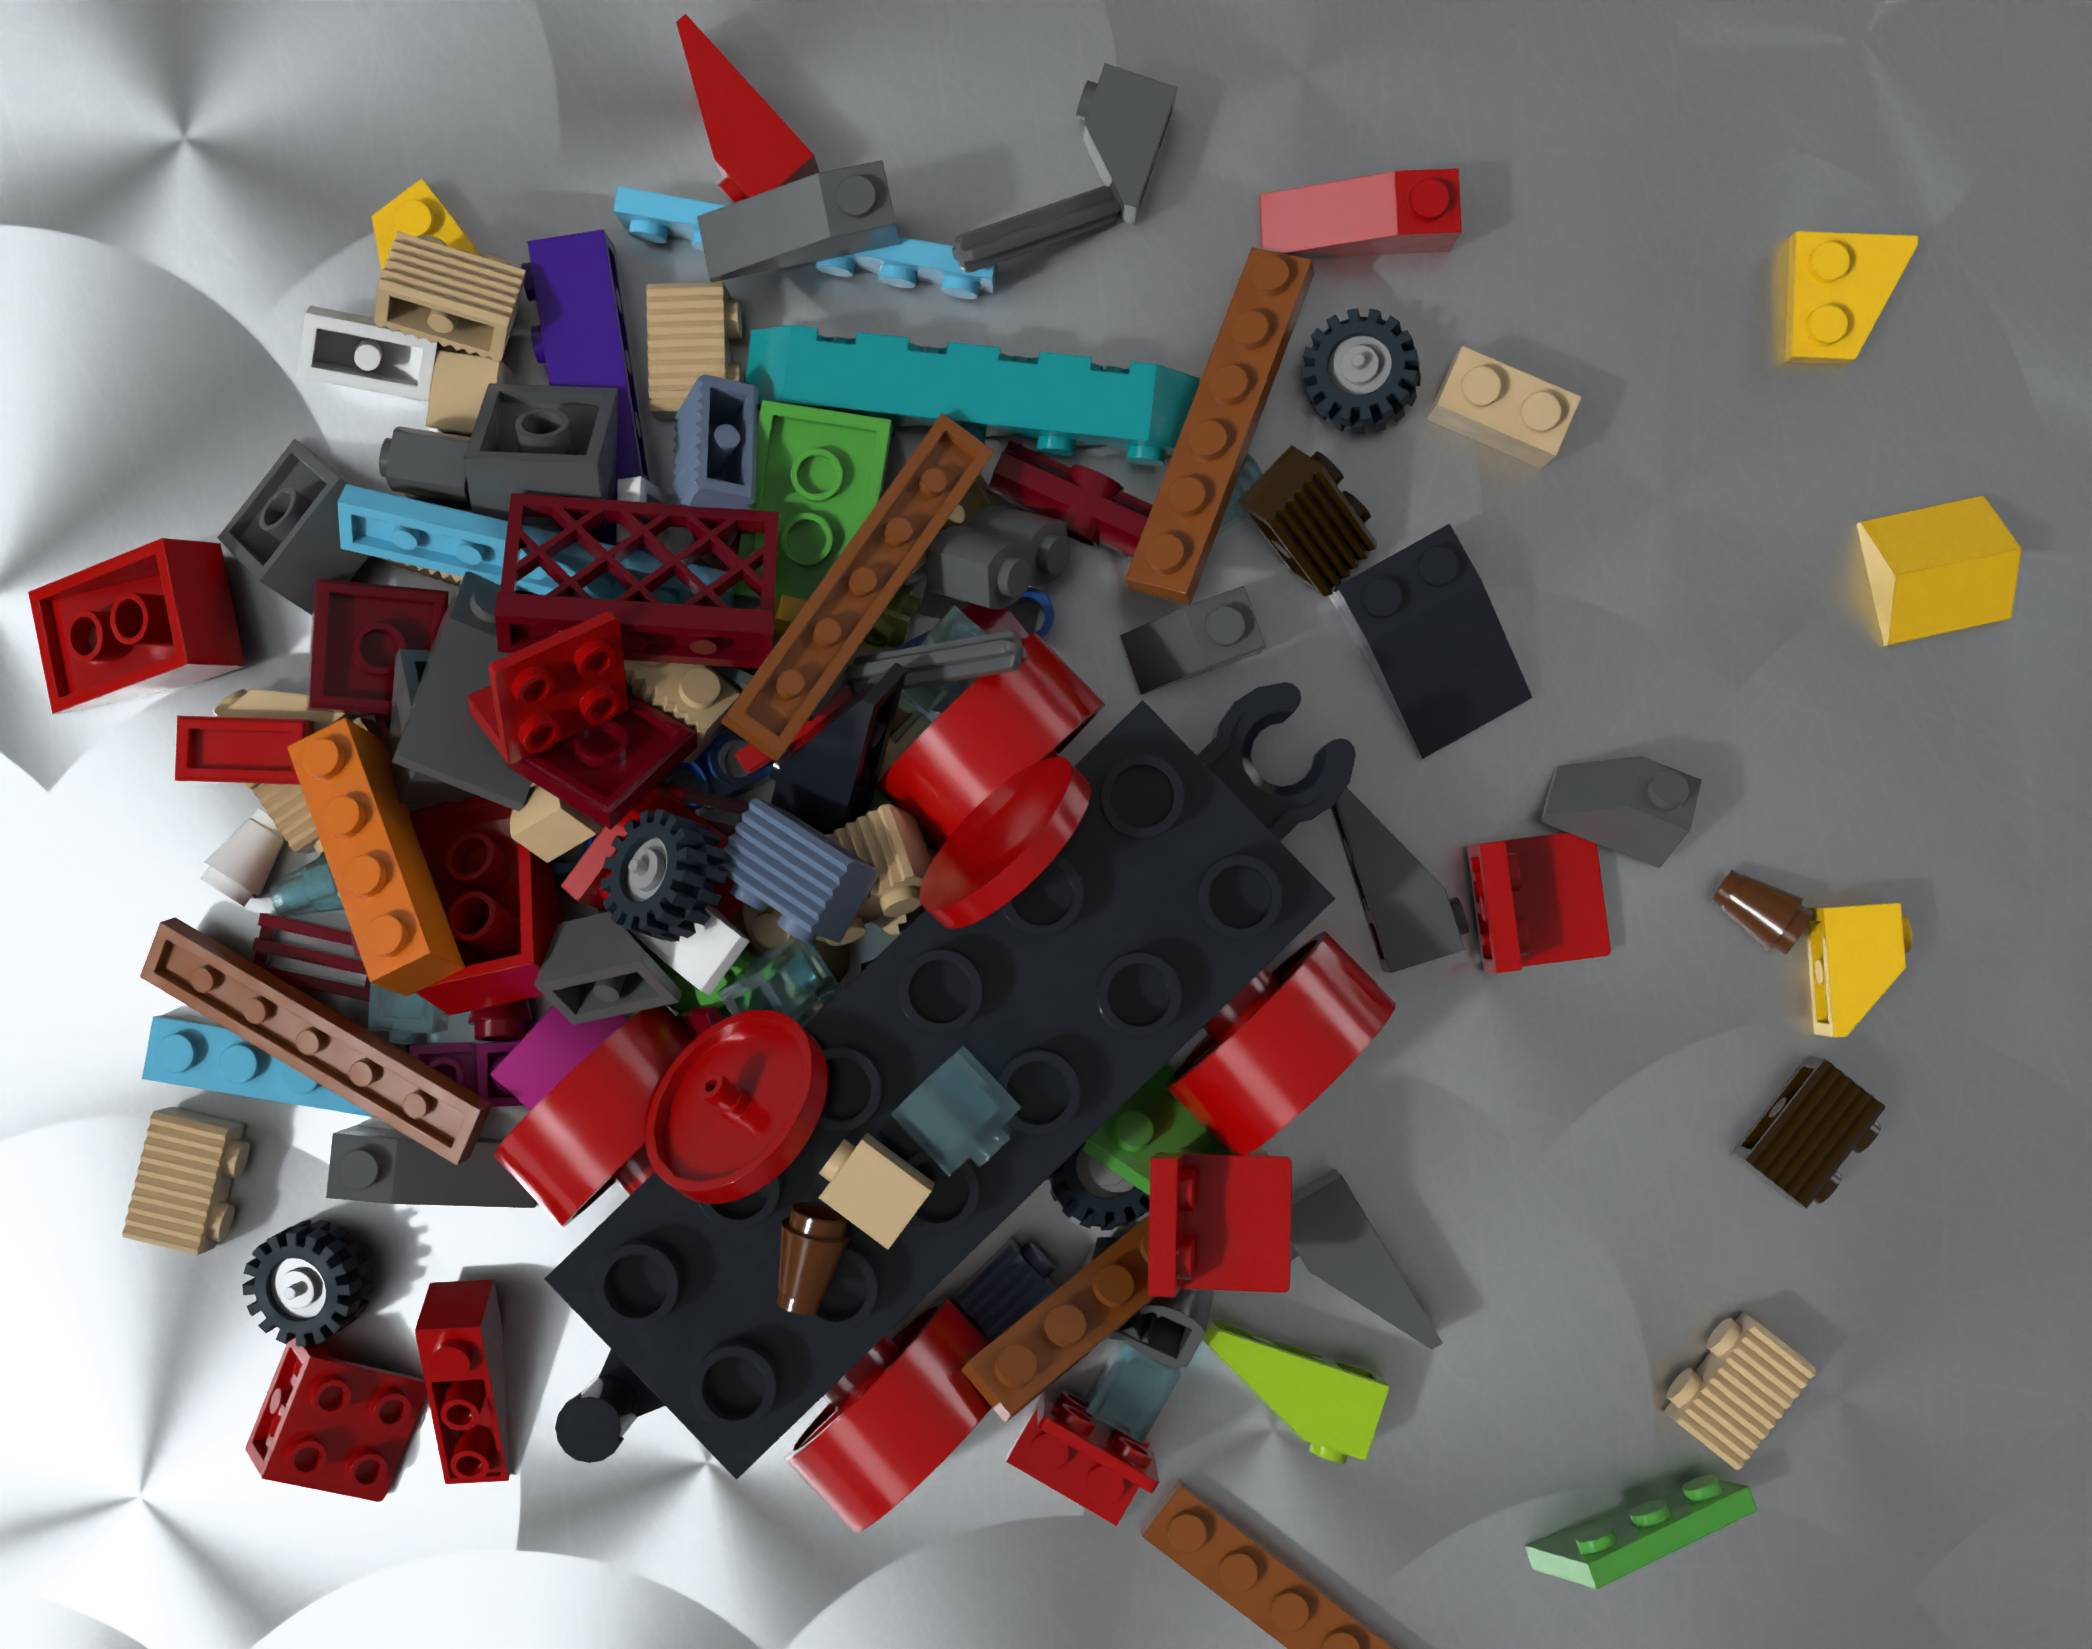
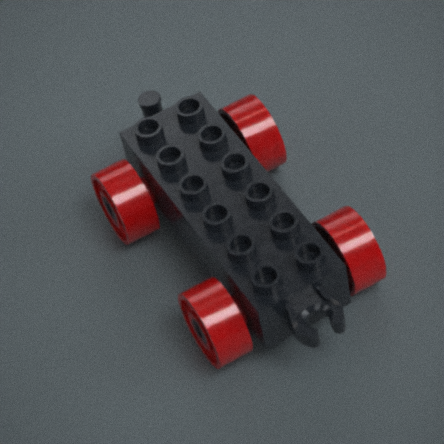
M1033 633L1022 641V646L1026 648L1027 656L1017 671L979 677L905 750L877 784V790L893 806L913 814L919 822V828L923 832V837L936 851L940 850L959 824L985 798L1011 777L1044 759L1062 757L1060 753L1105 706V703L1037 633ZM1283 682L1257 687L1235 701L1214 729L1212 741L1198 755L1142 700L1074 766L1090 783L1091 795L1088 807L1066 845L1036 879L1000 909L984 919L963 928H945L925 910L804 1027L823 1050L821 1052L824 1054L827 1062L828 1088L823 1111L813 1134L793 1162L769 1184L744 1198L721 1204H705L693 1201L663 1181L656 1174L649 1161L645 1133L647 1117L653 1097L669 1067L693 1041L675 1018L676 1015L666 1005L641 1010L602 1042L515 1126L493 1153L496 1160L562 1228L577 1218L616 1182L630 1195L544 1278L611 1348L601 1372L580 1393L570 1398L558 1413L555 1430L557 1441L564 1452L577 1461L587 1463L603 1461L615 1453L624 1440L623 1435L639 1416L666 1406L737 1480L817 1401L824 1397L828 1404L795 1440L787 1451L784 1460L854 1533L861 1532L874 1524L907 1497L958 1447L992 1408L962 1372L965 1364L989 1345L990 1342L947 1297L941 1298L932 1304L892 1340L887 1336L919 1302L1202 1028L1208 1034L1175 1069L1167 1080L1165 1088L1229 1154L1246 1156L1282 1130L1317 1099L1364 1051L1394 1012L1396 1003L1326 931L1319 933L1302 945L1272 972L1266 967L1336 899L1280 841L1298 823L1310 821L1335 805L1351 780L1356 757L1355 748L1352 743L1342 738L1330 741L1315 753L1311 768L1302 780L1293 785L1278 786L1268 783L1259 776L1253 767L1251 751L1254 740L1262 730L1271 725L1282 724L1300 705L1301 693L1292 683ZM868 1133L935 1183L932 1192L889 1250L848 1220L846 1230L850 1233L851 1239L826 1294L820 1302L818 1313L814 1315H801L786 1311L777 1305L781 1222L784 1218L790 1217L792 1207L796 1203L811 1202L827 1205L819 1199V1196L830 1182L821 1176L819 1172L844 1139L857 1147L862 1138Z

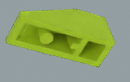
M1209 1317L1203 1340L1304 1441L1311 1443L1309 1447L1310 1452L1326 1460L1341 1464L1346 1463L1348 1456L1366 1461L1390 1388L1382 1374Z

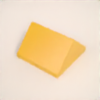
M1984 495L1862 521L1856 524L1884 646L2012 618L2022 548Z

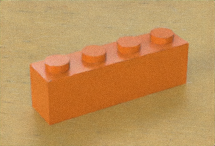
M343 718L287 746L370 983L408 997L465 969L404 802H399L394 772L382 740L347 718Z

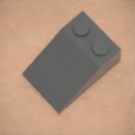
M466 571L442 618L392 762L520 811L525 803L532 782L506 766V760L470 714L467 695L490 686L489 665L493 661L511 654L498 652L494 615L497 592H500L501 586Z

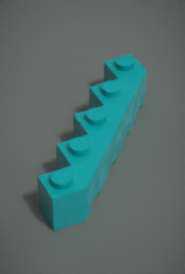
M786 325L751 330L745 383L754 385L758 389V410H761L762 400L889 419L893 423L891 437L895 436L896 427L917 425L932 427L941 413H943L984 444L985 438L988 436L1015 435L1036 441L1038 452L1056 456L1075 455V446L1102 444L1127 451L1126 460L1128 462L1159 466L1165 464V456L1172 455L1197 392L1200 378L1153 363L1131 361L1129 369H1122L1115 366H1101L1091 363L1092 357L1041 351H1039V357L1034 358L1009 356L1000 353V347L948 342L946 348H936L912 344L909 337L856 332V338L851 339L824 337L819 335L817 327Z

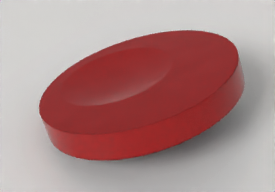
M1064 757L1044 759L1011 777L985 798L959 824L940 848L921 883L919 892L921 905L945 928L957 929L974 924L1007 904L1042 873L1071 838L1089 804L1091 795L1089 781Z
M759 1009L745 1011L725 1018L696 1037L669 1067L656 1090L649 1109L645 1133L646 1150L651 1166L656 1174L685 1197L705 1204H721L744 1198L766 1186L779 1176L799 1155L808 1142L820 1119L825 1104L828 1088V1069L825 1056L821 1052L823 1050L816 1039L789 1016L778 1011Z

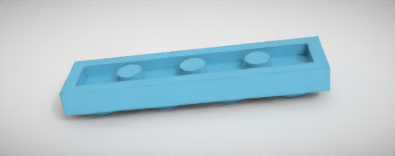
M166 1015L152 1017L142 1075L144 1080L376 1118L219 1024Z

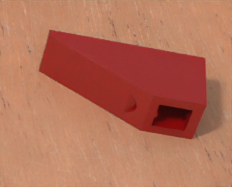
M494 1279L432 1282L429 1284L416 1324L415 1335L445 1484L509 1481L510 1461L504 1339Z

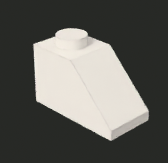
M310 305L304 317L296 377L428 402L438 341L430 343L426 337L417 339L413 334L405 336L400 330L392 332L387 326L379 328L374 323L373 317Z

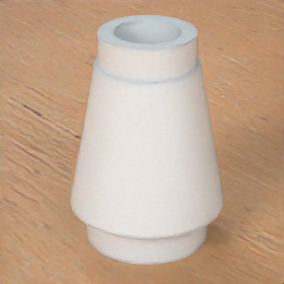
M257 808L251 818H248L204 861L209 866L200 880L244 907L253 894L258 897L260 896L284 842L281 831L275 826L274 821L268 814Z

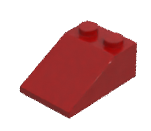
M161 538L28 592L52 714L70 713L192 685L245 666L220 543Z
M478 795L465 798L463 803H443L410 811L411 822L465 969L416 992V994L449 1016L542 996L543 994L534 986L557 924L565 922L551 861L545 862L511 838V808Z

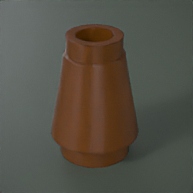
M1733 869L1727 874L1711 899V902L1721 907L1723 912L1744 929L1766 951L1773 947L1785 955L1797 942L1814 914L1813 911L1801 904L1803 901L1802 897L1749 876H1742Z
M799 1202L793 1205L790 1217L784 1218L781 1222L777 1305L786 1311L801 1315H814L818 1313L820 1302L823 1300L849 1244L851 1235L846 1230L848 1220L830 1206L811 1202Z

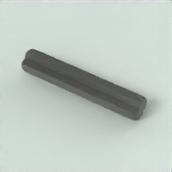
M1101 186L960 234L955 238L952 254L954 259L958 261L962 271L974 272L1114 223L1121 208L1118 200L1114 198L1111 188Z
M1004 631L858 656L854 659L853 665L848 666L846 678L851 681L853 692L858 693L893 664L898 663L908 669L903 689L1015 672L1020 668V664L1026 660L1027 653L1026 648L1022 646L1021 637L1018 633Z

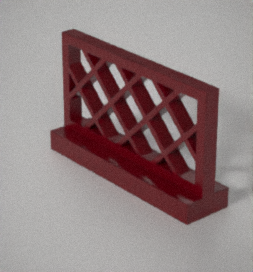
M511 493L500 592H497L494 615L498 652L514 653L606 611H612L620 621L624 660L759 669L772 651L779 512ZM524 516L553 518L564 530L539 547L523 531ZM603 522L620 523L632 535L607 551L588 532ZM669 527H682L691 531L699 540L675 556L656 536ZM736 531L764 533V546L744 560L735 554L723 541ZM577 541L595 561L570 577L552 557ZM644 546L663 565L639 582L619 562ZM522 549L527 554V556L520 560V552ZM711 550L731 570L707 586L687 566ZM763 565L761 578L755 570ZM539 566L559 585L546 595L516 594L517 582ZM608 571L627 589L626 592L616 599L606 600L593 599L583 588ZM673 576H676L695 596L684 604L661 603L651 592ZM742 580L761 598L760 610L730 608L719 596Z

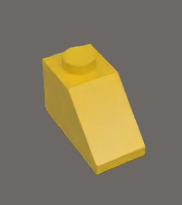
M1867 903L1808 908L1814 912L1806 926L1814 1034L1833 1038L1847 1037L1906 968L1905 953L1911 950L1912 929L1908 917L1902 915L1901 903Z

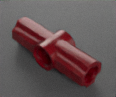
M1009 440L1002 452L987 488L988 493L1029 512L1067 522V536L1074 540L1097 547L1100 543L1131 558L1134 556L1153 506L1148 502L1123 492L1124 487L1100 472L1077 464L1072 465L1070 468L1040 452L1028 449L1022 444H1017Z

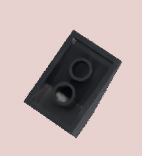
M1450 523L1336 586L1332 591V595H1329L1330 600L1420 760L1533 698L1483 582Z

